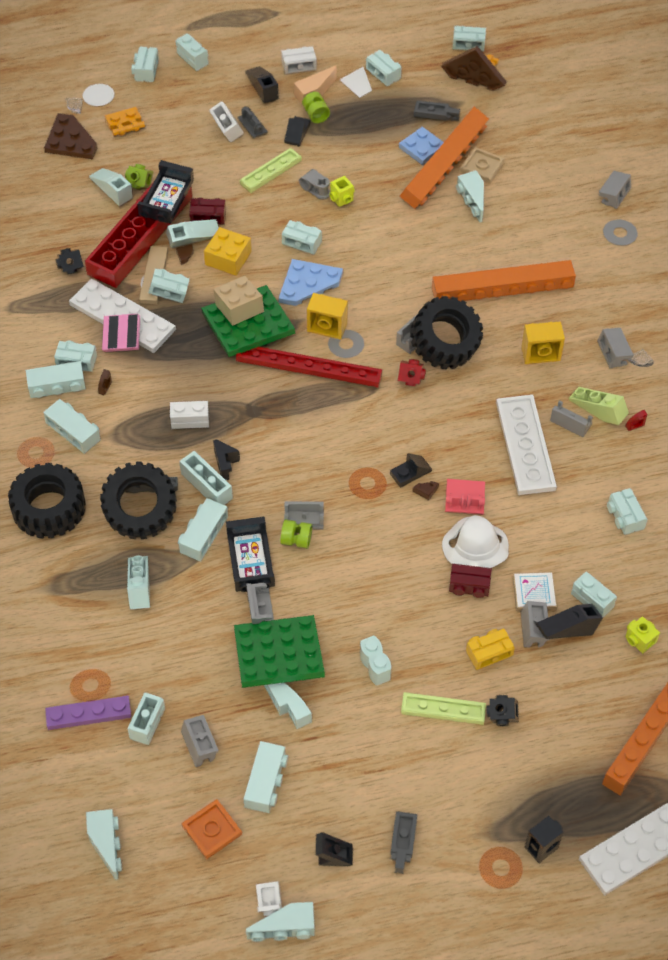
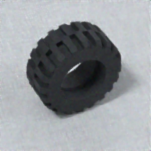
M441 296L440 299L436 297L430 302L428 301L420 309L411 325L410 337L413 338L411 341L412 346L417 348L415 352L418 356L422 355V360L425 362L429 361L433 367L438 365L441 369H447L450 366V369H454L458 365H464L477 351L483 339V332H481L483 325L479 323V315L474 313L475 309L472 306L468 307L466 305L467 302L463 300L460 302L456 297L448 299V296ZM442 321L454 326L460 335L461 343L448 344L440 340L434 333L432 323Z
M136 461V465H131L130 462L126 463L125 468H116V473L114 475L109 474L107 483H103L101 488L103 493L100 494L103 514L114 531L117 530L124 537L127 535L130 539L135 540L136 537H141V540L147 539L148 535L154 537L158 535L157 532L159 530L164 531L167 528L166 524L168 522L171 523L173 513H176L177 499L173 484L159 467L154 468V465L151 463H147V465H143L141 461ZM146 485L151 487L157 495L156 506L144 516L134 517L127 515L121 508L120 500L122 495L133 486Z
M45 463V465L36 464L31 469L30 467L25 469L23 474L20 473L16 477V481H13L10 486L8 502L13 519L18 524L19 529L24 532L26 531L30 536L36 535L37 538L44 539V536H48V539L54 538L55 535L62 536L65 534V531L69 530L70 532L74 529V524H79L82 520L81 516L85 513L86 503L82 484L79 481V477L72 473V470L68 467L63 468V465H52V463ZM44 493H58L64 496L60 503L51 508L39 509L31 506L32 501Z

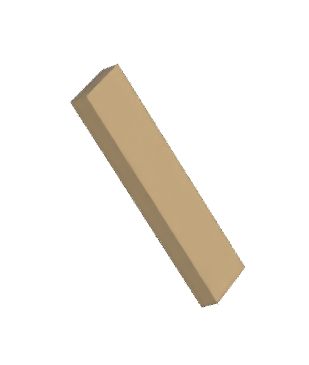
M150 247L139 298L142 304H158L159 296L149 294L148 292L155 268L165 269L168 247Z

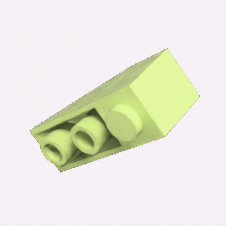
M578 387L569 397L571 402L607 423L619 425L629 414L624 397L620 395Z

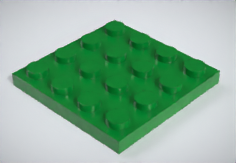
M267 285L256 288L263 297L264 312L233 326L215 303L201 308L202 314L228 357L296 334L294 326Z
M314 615L262 621L259 624L244 623L234 625L242 688L325 677Z

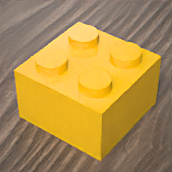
M219 227L204 250L205 265L237 276L252 252L251 238Z
M313 293L307 307V332L342 340L348 324V301Z
M561 321L525 324L521 345L525 364L561 361L565 341Z

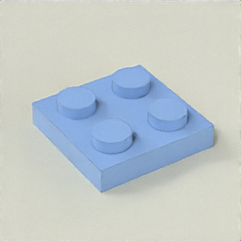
M421 127L401 141L399 148L423 165L429 161L444 142L424 127Z

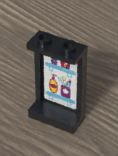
M161 160L158 164L159 173L144 201H139L137 204L138 214L145 218L171 224L194 182L193 168Z
M265 516L226 521L236 592H247L246 584L266 583L267 588L275 587Z

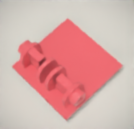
M447 479L445 512L484 515L485 481Z

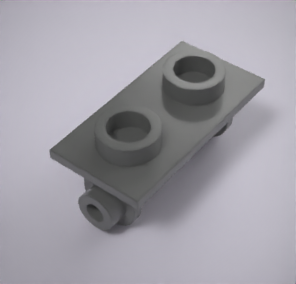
M246 106L243 107L241 110L242 115L237 118L249 134L256 138L268 133L251 109Z

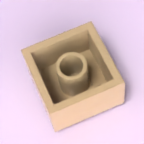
M246 276L213 289L216 306L232 326L264 312L263 297Z

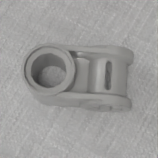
M315 169L310 170L299 179L301 187L318 199L323 200L329 197L330 190L328 186L330 181Z

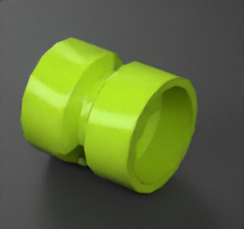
M311 92L303 98L302 105L312 122L322 123L327 120L330 115V109L320 93Z
M285 519L282 526L280 544L288 546L296 544L297 547L308 549L312 535V524L305 522L297 524L296 521Z

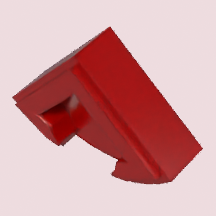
M645 409L636 413L627 421L625 427L628 431L645 426L648 415Z

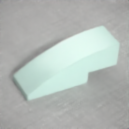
M286 683L264 685L280 716L288 712L297 729L312 722L311 711L300 696Z

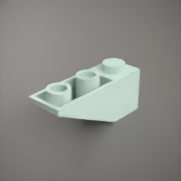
M102 168L89 176L118 206L133 199L131 183L121 174Z
M475 170L458 176L456 190L464 198L465 204L471 208L473 216L477 217L479 222H482L484 181Z
M202 220L169 225L166 233L170 247L174 248L212 239L218 230V224L216 220Z
M137 555L128 558L127 590L130 609L150 608L148 556Z
M112 809L86 812L89 840L114 879L117 880L119 879L118 871H122L121 858H117V850H121L120 838L116 837L115 830H119L118 816L114 817Z
M313 902L290 903L246 928L247 939L260 942L264 941L265 938H274L281 941L286 940L287 937L308 939L310 936H314Z

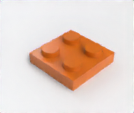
M218 799L181 823L185 832L206 860L242 835L241 829Z

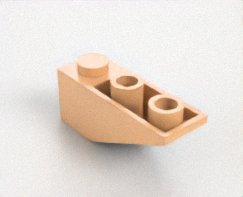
M336 65L294 83V96L301 104L307 94L318 92L322 96L337 79Z

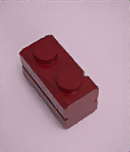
M191 198L190 221L216 220L217 224L225 225V199Z
M452 563L449 592H453L458 596L470 594L476 598L488 597L492 568Z

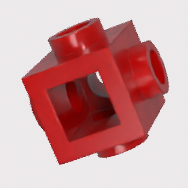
M416 359L402 360L399 367L398 381L405 382V385L408 386L420 384L421 380H425L426 369H423L424 364H421L420 360Z

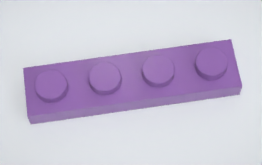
M129 695L45 708L48 730L131 718Z

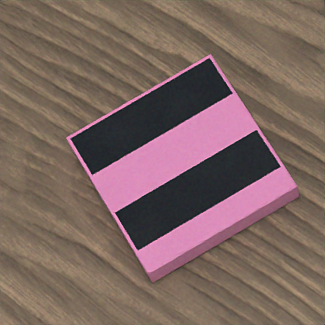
M139 314L104 316L102 350L104 352L139 350Z

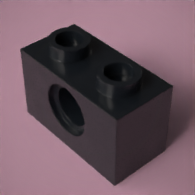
M548 815L529 830L525 848L538 863L542 862L559 848L563 836V828L560 823Z

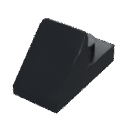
M298 116L289 118L284 143L300 147L310 126V119Z
M217 439L213 440L214 453L220 475L225 480H229V472H232L231 463L240 461L239 450Z
M408 453L406 462L391 469L390 475L401 488L432 472V468L422 456Z
M324 832L316 834L315 855L319 857L318 864L321 866H352L353 844Z

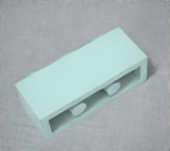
M81 361L26 370L30 398H41L43 396L59 395L61 393L77 392L86 389Z
M59 399L43 412L46 424L83 454L100 441V430L97 425L88 422L82 413L78 414L69 403Z
M195 451L179 461L181 474L203 496L223 505L233 499L232 486Z
M206 498L203 504L199 505L194 519H190L186 532L182 533L178 539L181 554L201 562L228 518L227 506Z
M260 741L243 799L244 808L270 813L271 806L275 807L278 796L275 791L277 787L281 786L283 774L280 773L282 767L286 768L288 762V755H285V746Z

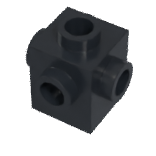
M71 248L60 250L61 254H57L58 259H55L57 268L61 269L62 272H67V274L75 273L78 268L84 267L79 249L71 251ZM68 258L71 259L70 264H67L66 262Z
M497 695L496 699H490V705H487V717L493 723H496V726H509V723L519 722L518 701L515 698H508L507 695Z

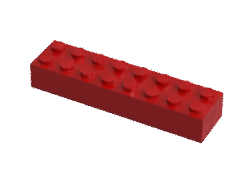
M152 184L87 257L85 267L88 276L117 288L170 225L169 223L145 218L138 214L137 204L139 201H144ZM192 186L190 187L186 197L184 198L173 221L186 207V205L191 201V198H193Z

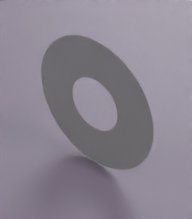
M612 220L603 229L605 238L616 245L631 244L636 240L638 234L636 227L625 220ZM617 227H622L626 229L627 235L620 238L615 236L613 231Z
M345 330L342 339L349 338L353 341V346L350 349L341 348L339 346L340 339L330 337L328 341L330 351L342 358L354 357L364 348L362 336L353 330Z

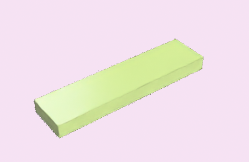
M289 148L240 179V184L252 193L301 162L302 156L292 148Z
M404 692L401 714L484 725L486 703Z

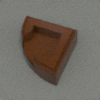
M193 244L176 248L181 265L187 263L193 255Z
M104 369L101 374L98 394L105 395L112 383L109 370Z
M434 481L418 483L413 487V492L430 500L439 488V483Z

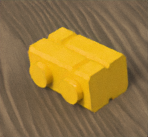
M505 628L500 630L492 629L483 637H472L467 642L466 653L472 661L474 668L479 670L513 656L515 648Z

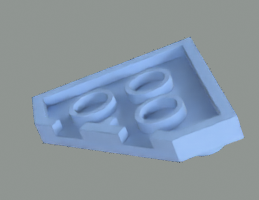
M292 259L279 295V303L297 306L303 300L311 298L313 293L323 294L329 288L334 289L338 287L343 275V269Z

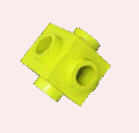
M346 176L330 182V199L339 207L354 201L355 189Z
M642 616L637 621L633 620L628 624L625 638L631 646L636 647L643 654L657 643L660 632L651 621H647Z

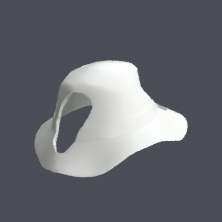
M477 515L465 517L458 521L445 534L442 541L444 555L451 564L492 568L505 561L509 554L506 534L498 527L492 525L487 519ZM460 532L457 544L452 548L449 541L455 539ZM497 535L501 537V543L499 542Z

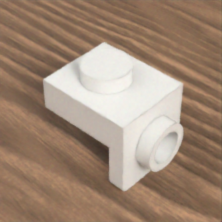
M279 882L256 884L258 912H263L264 916H267L282 908Z

